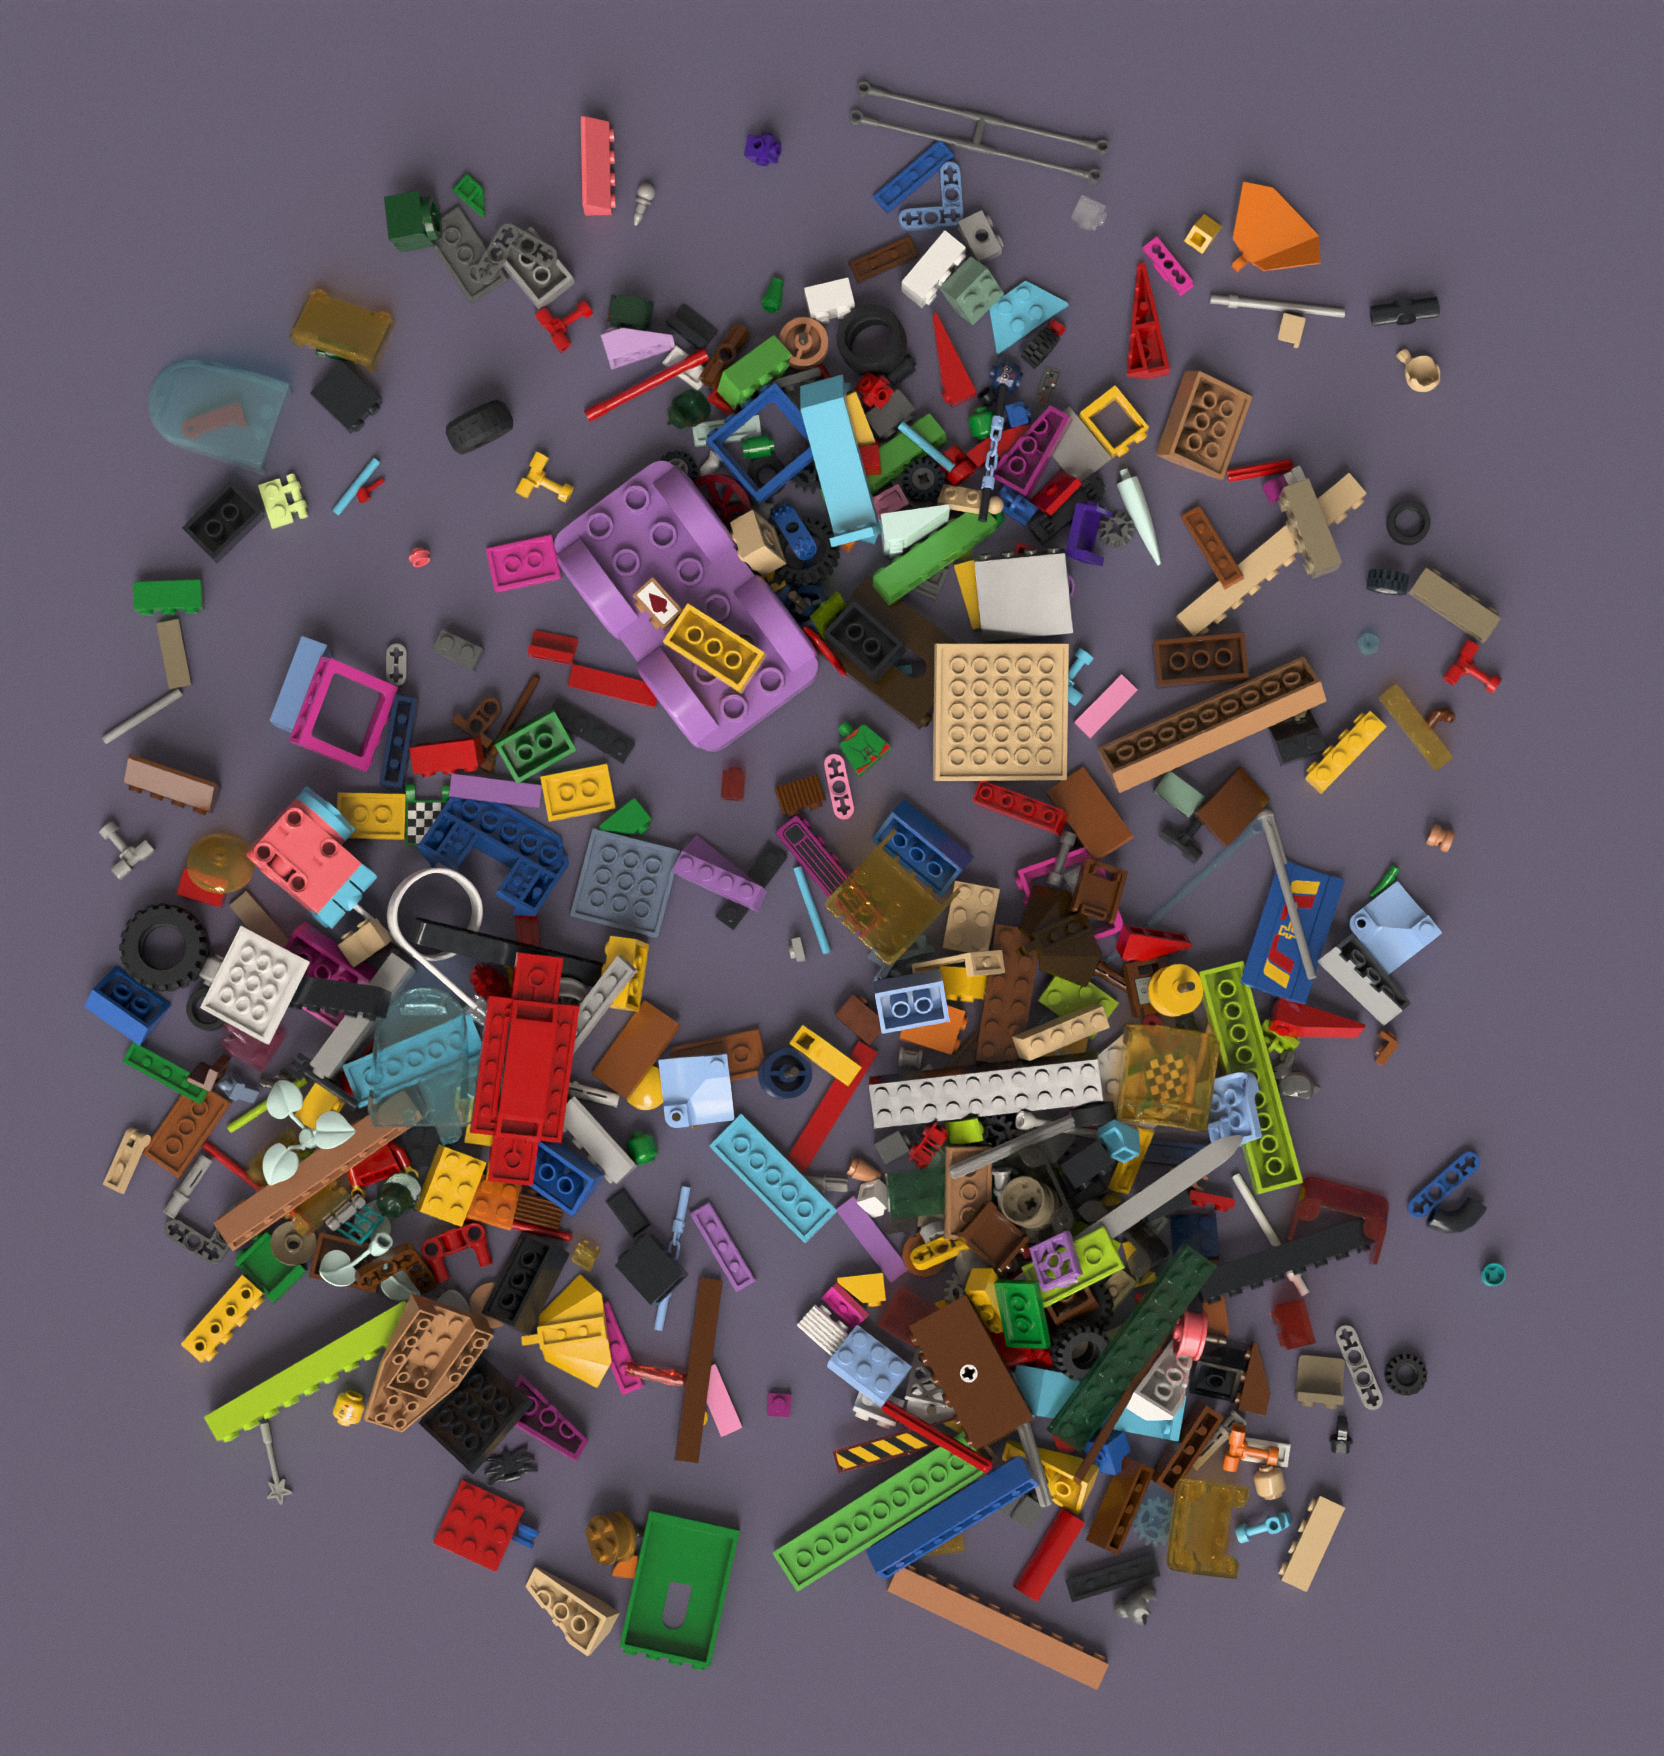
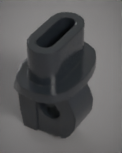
M1337 1417L1336 1434L1331 1435L1329 1438V1442L1332 1443L1331 1452L1350 1453V1444H1353V1439L1347 1435V1417Z

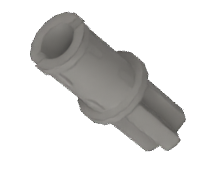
M804 1175L817 1190H821L823 1193H826V1191H848V1179L827 1177V1175H824V1177Z

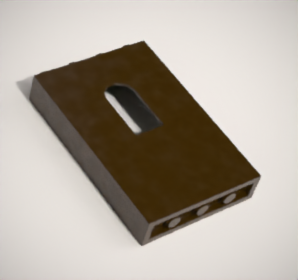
M867 575L842 606L843 609L839 610L840 614L854 600L899 639L904 646L925 661V673L919 678H910L893 665L877 683H874L832 646L824 636H820V638L841 661L845 668L846 676L920 731L923 726L927 727L934 713L935 644L959 643L900 599L889 606L872 586L873 579ZM813 643V645H814V647L816 648L818 654L830 663V661L823 655V653H822V652L817 648V646Z

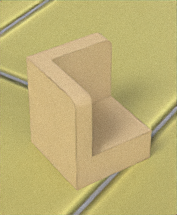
M1284 313L1280 324L1278 340L1293 343V347L1298 348L1306 318Z

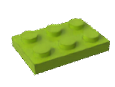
M1057 976L1052 977L1037 998V1001L1059 1017L1087 1005L1095 1004L1103 1006L1108 1019L1119 1004L1091 982L1088 983L1087 987H1082ZM1097 1033L1088 1036V1038L1093 1040Z

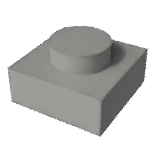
M800 937L791 939L792 945L788 946L791 959L796 958L797 963L806 961Z

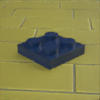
M1216 1213L1170 1215L1173 1261L1219 1259Z

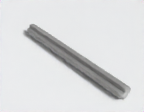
M1067 1115L954 1164L948 1168L949 1173L953 1179H957L1075 1127V1120L1072 1115Z
M1011 1372V1374L1013 1375V1377H1014V1379H1015V1381H1016V1383H1017V1385H1018V1382H1017V1378H1016L1015 1373H1014V1372ZM1029 1423L1018 1429L1026 1460L1029 1461L1040 1485L1035 1487L1041 1507L1051 1505L1053 1501Z

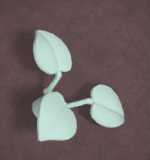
M279 1080L273 1086L267 1098V1109L277 1119H283L289 1114L302 1128L299 1134V1142L301 1144L291 1145L286 1148L283 1144L277 1143L268 1149L263 1159V1173L267 1183L271 1186L289 1179L297 1171L299 1158L292 1150H305L306 1147L313 1151L317 1147L331 1149L347 1141L356 1132L344 1116L335 1111H328L322 1114L316 1122L317 1129L312 1130L306 1127L293 1114V1112L298 1111L303 1106V1095L296 1085L286 1080Z
M377 1200L365 1206L384 1216L385 1220L369 1236L371 1241L369 1248L353 1262H350L349 1256L343 1251L333 1250L328 1252L323 1257L319 1269L321 1277L326 1282L340 1287L348 1286L355 1281L356 1270L353 1267L370 1253L375 1257H380L389 1251L393 1244V1240L389 1235L391 1224ZM362 1208L358 1214L365 1215L367 1210ZM372 1213L367 1217V1219L374 1223L379 1219ZM355 1217L354 1224H356L360 1220V1218ZM362 1222L358 1228L367 1232L371 1225ZM356 1231V1233H357L360 1237L363 1236V1234H361V1233H359L358 1231ZM388 1263L383 1265V1269L388 1268ZM404 1270L381 1282L384 1294L394 1301L409 1300L411 1293L420 1295V1291Z

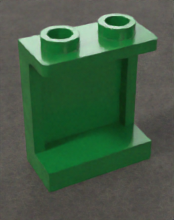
M269 1231L265 1234L260 1232L252 1240L254 1244L248 1250L244 1248L236 1256L238 1260L234 1264L267 1295L266 1297L272 1303H276L308 1270L302 1264L291 1266L278 1261L271 1251L270 1241L272 1233Z

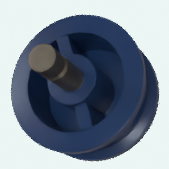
M816 585L802 586L795 591H791L784 603L802 630L806 626L814 630L819 636L823 635L827 628L835 621L834 619H836L837 615L831 612L835 611L832 609L836 608L835 604L831 607V603H834V601L829 602L831 598ZM823 606H824L825 608H826V607H831V608H830L831 611L826 610V609L824 610V609H823ZM823 609L824 612L830 613L833 617L828 620L826 617L823 619L817 616H820ZM821 619L829 621V623L824 622L827 625L825 629L820 628L818 624L819 622L822 624Z
M792 1048L778 1049L768 1053L762 1059L758 1068V1080L762 1089L773 1098H795L808 1089L812 1080V1067L808 1058L802 1052Z

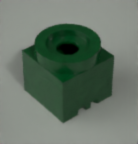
M418 190L384 197L388 238L400 252L435 247V240L442 237V222L438 204L433 195L423 196Z

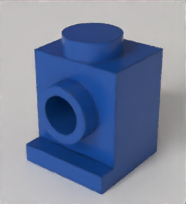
M1023 401L1005 406L1009 429L1032 425L1029 407L1024 405Z

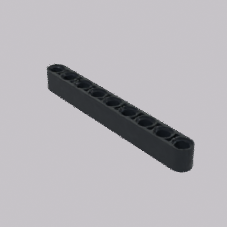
M415 917L409 941L415 944L512 968L515 967L517 952L562 957L561 978H572L590 987H594L602 977V967L604 965L602 962L425 918Z

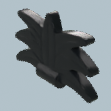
M522 1447L511 1455L504 1448L502 1457L487 1458L485 1462L494 1464L487 1468L484 1475L497 1473L490 1479L487 1486L490 1487L494 1483L506 1480L508 1484L521 1480L520 1476L525 1473L538 1472V1469L524 1465L535 1460L533 1457L522 1455L528 1447Z

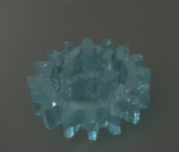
M1156 1497L1155 1502L1147 1498V1505L1140 1504L1141 1510L1137 1511V1519L1133 1521V1523L1137 1524V1527L1133 1528V1532L1139 1531L1140 1534L1137 1538L1139 1540L1146 1538L1145 1545L1147 1546L1151 1541L1154 1547H1158V1542H1161L1163 1546H1167L1166 1540L1174 1541L1173 1533H1180L1176 1526L1182 1525V1522L1177 1521L1176 1518L1181 1514L1180 1512H1173L1176 1507L1175 1504L1170 1507L1167 1506L1168 1499L1160 1503L1159 1497ZM1156 1506L1165 1508L1169 1513L1164 1515L1158 1513ZM1148 1510L1149 1516L1147 1520L1141 1523L1143 1514ZM1154 1516L1159 1519H1165L1160 1523L1159 1528L1154 1525L1147 1526L1154 1521ZM1172 1521L1171 1529L1166 1534L1164 1529L1167 1523ZM1153 1530L1158 1538L1150 1537L1144 1531Z

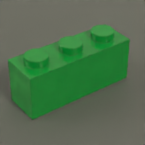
M201 579L133 582V609L136 612H140L141 616H151L153 612H162L163 615H174L176 611H185V614H197L199 610H204V583Z

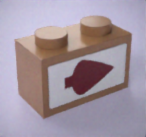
M653 577L632 595L636 599L633 604L641 613L645 610L651 616L649 622L657 630L661 627L666 631L676 622L683 611Z

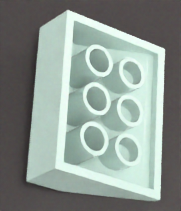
M949 504L881 514L880 528L884 556L895 559L897 556L909 552L916 543L925 541L933 531H939L944 528L949 518Z

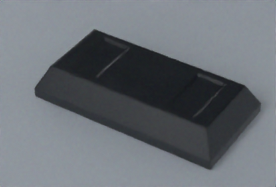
M624 1188L605 1201L632 1238L651 1225Z

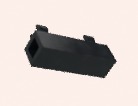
M1092 474L1081 482V486L1052 515L1043 513L1029 524L1028 529L1042 546L1073 521L1076 503L1085 504V500L1097 502L1105 496L1106 490L1104 488L1106 485L1099 477L1095 478Z

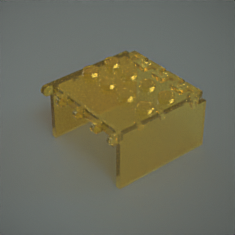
M895 829L886 836L824 902L827 906L825 908L836 919L842 915L844 919L840 923L853 935L859 931L861 934L857 939L870 951L875 946L878 950L874 955L885 965L888 963L890 966L961 892L957 888L945 901L939 904L930 895L933 891L931 887L925 890L913 879L917 873L913 871L909 875L896 863L900 857L896 856L892 859L882 849L897 833Z

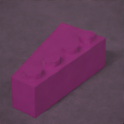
M1050 405L1033 423L1030 429L1019 438L1008 453L1000 459L994 470L993 477L1030 498L1073 418Z
M520 1374L514 1385L534 1403L516 1423L515 1427L576 1463L587 1446L588 1440Z

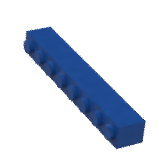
M1020 1455L1012 1457L1005 1465L992 1469L984 1478L971 1482L963 1491L956 1492L950 1495L945 1502L932 1506L929 1512L915 1517L909 1524L891 1532L890 1536L877 1541L865 1551L876 1574L887 1579L1037 1487L1040 1483L1028 1460Z

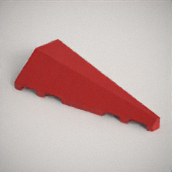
M1144 262L1137 264L1127 377L1148 380L1169 375L1170 366Z

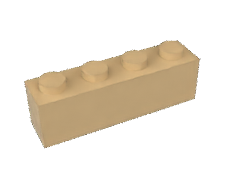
M1090 1004L1017 1034L1012 1038L1018 1057L1031 1061L1110 1027L1103 1006Z
M1319 1495L1316 1499H1311L1307 1511H1310L1307 1520L1302 1519L1297 1530L1300 1532L1297 1541H1292L1288 1549V1553L1291 1555L1287 1562L1283 1561L1279 1569L1280 1580L1305 1592L1308 1591L1345 1507Z

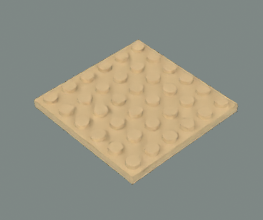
M935 644L933 781L1067 780L1069 644Z

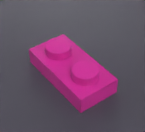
M838 1283L821 1298L852 1330L869 1316Z

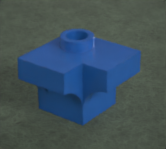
M1112 1430L1094 1460L1099 1467V1472L1117 1475L1122 1471V1460L1131 1452L1125 1431ZM1098 1435L1088 1436L1082 1440L1086 1455Z

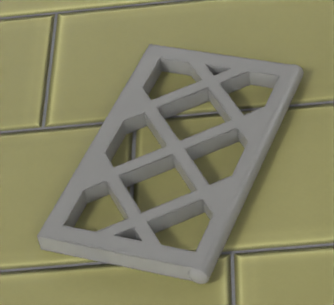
M916 1347L905 1399L945 1408L946 1403L944 1399L941 1401L932 1397V1395L938 1392L942 1394L945 1392L942 1387L935 1385L930 1375L931 1373L925 1368V1364L918 1360L922 1350L920 1347ZM920 1369L926 1377L917 1380L915 1371ZM931 1381L936 1388L927 1391L922 1384ZM917 1387L923 1394H911V1390Z

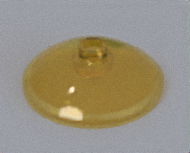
M223 833L211 834L199 839L193 844L187 854L186 868L189 877L197 886L212 893H229L242 888L250 881L255 870V864L245 855L249 845L236 836Z

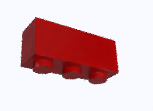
M480 736L420 743L409 748L413 773L422 774V777L433 776L438 771H443V774H452L457 772L456 769L464 768L465 772L478 770V766L485 763Z

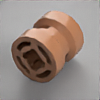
M1434 823L1427 837L1426 844L1439 846L1441 851L1447 853L1455 836V831L1450 829L1444 830L1441 825Z

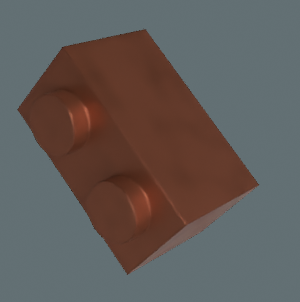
M852 995L835 1014V1017L870 1046L882 1033L878 1011L873 1012L867 1006L870 1003L861 995L858 997Z

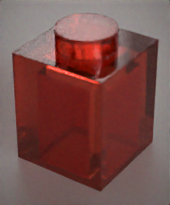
M728 767V771L723 770L721 800L744 802L746 772H742V768Z

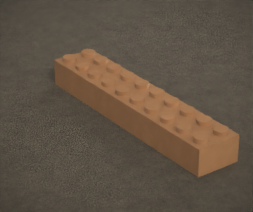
M1303 656L1102 745L1097 749L1104 769L1117 791L1121 793L1312 707H1316L1326 702L1321 681Z

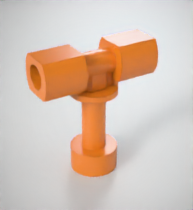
M1232 1424L1229 1436L1230 1448L1226 1449L1223 1460L1224 1470L1236 1472L1239 1458L1244 1459L1245 1455L1267 1459L1266 1464L1276 1466L1279 1447L1269 1446V1450L1247 1446V1441H1244L1246 1427L1240 1424Z

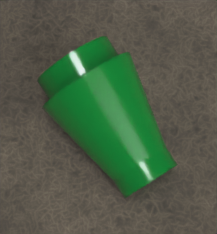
M778 278L771 279L760 301L762 304L761 308L764 311L778 313L779 309L782 308L783 280Z

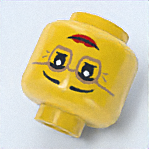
M351 1390L338 1395L333 1408V1415L338 1419L337 1422L339 1424L350 1426V1424H356L361 1421L366 1407L363 1396Z

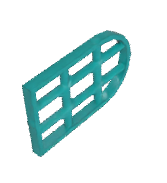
M351 1198L335 1203L328 1211L327 1219L330 1216L334 1217L335 1214L333 1212L339 1206L342 1207L348 1201L351 1202ZM365 1205L362 1207L367 1210L365 1215H360L357 1212L354 1214L360 1218L356 1224L348 1221L345 1222L346 1225L352 1228L348 1233L340 1228L335 1230L359 1245L385 1220L384 1216ZM371 1213L379 1218L375 1223L367 1219ZM362 1222L371 1225L367 1232L358 1228ZM354 1231H358L363 1236L358 1240L351 1236Z

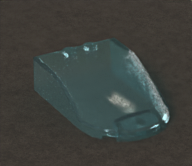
M190 359L169 366L157 377L150 390L148 409L154 427L169 443L265 475L266 470L263 467V462L286 395H293L294 390L289 383L255 372L219 363Z
M416 988L397 995V999L389 1004L386 1019H377L368 1100V1112L374 1127L466 1125L469 1072L468 1025L462 1006L450 994L435 988Z

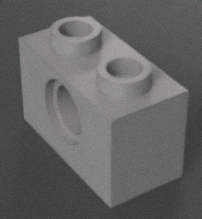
M982 210L959 221L957 224V228L972 257L981 264L1000 256L1002 253L1001 247L1004 246L998 234L994 235L991 229L994 226L989 215L985 216ZM978 233H984L988 239L980 242L975 236Z

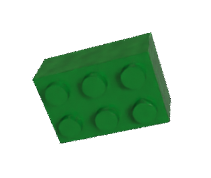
M553 708L544 711L493 740L494 745L517 784L576 751Z

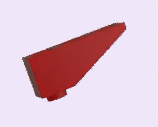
M1123 924L1115 949L1123 960L1134 962V960L1146 961L1191 948L1192 943L1186 934Z

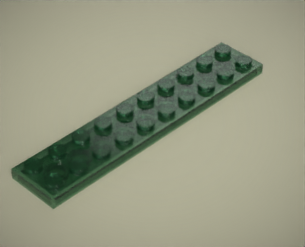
M1183 1242L1046 1429L1081 1453L1120 1400L1130 1381L1139 1374L1215 1271L1217 1265Z

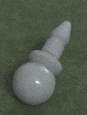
M644 183L638 188V198L635 201L639 202L634 214L635 226L640 223L646 205L650 206V200L655 196V189L651 184Z

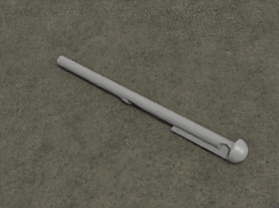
M1262 809L1257 815V820L1262 821L1307 979L1316 978V973L1297 911L1298 906L1296 902L1294 903L1284 865L1287 864V860L1274 819V813L1269 809Z

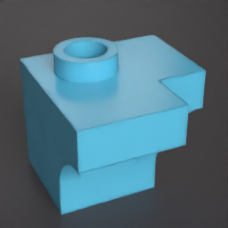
M1112 1120L1098 1128V1140L1103 1147L1107 1148L1108 1155L1111 1158L1126 1163L1140 1155L1139 1130L1117 1120Z

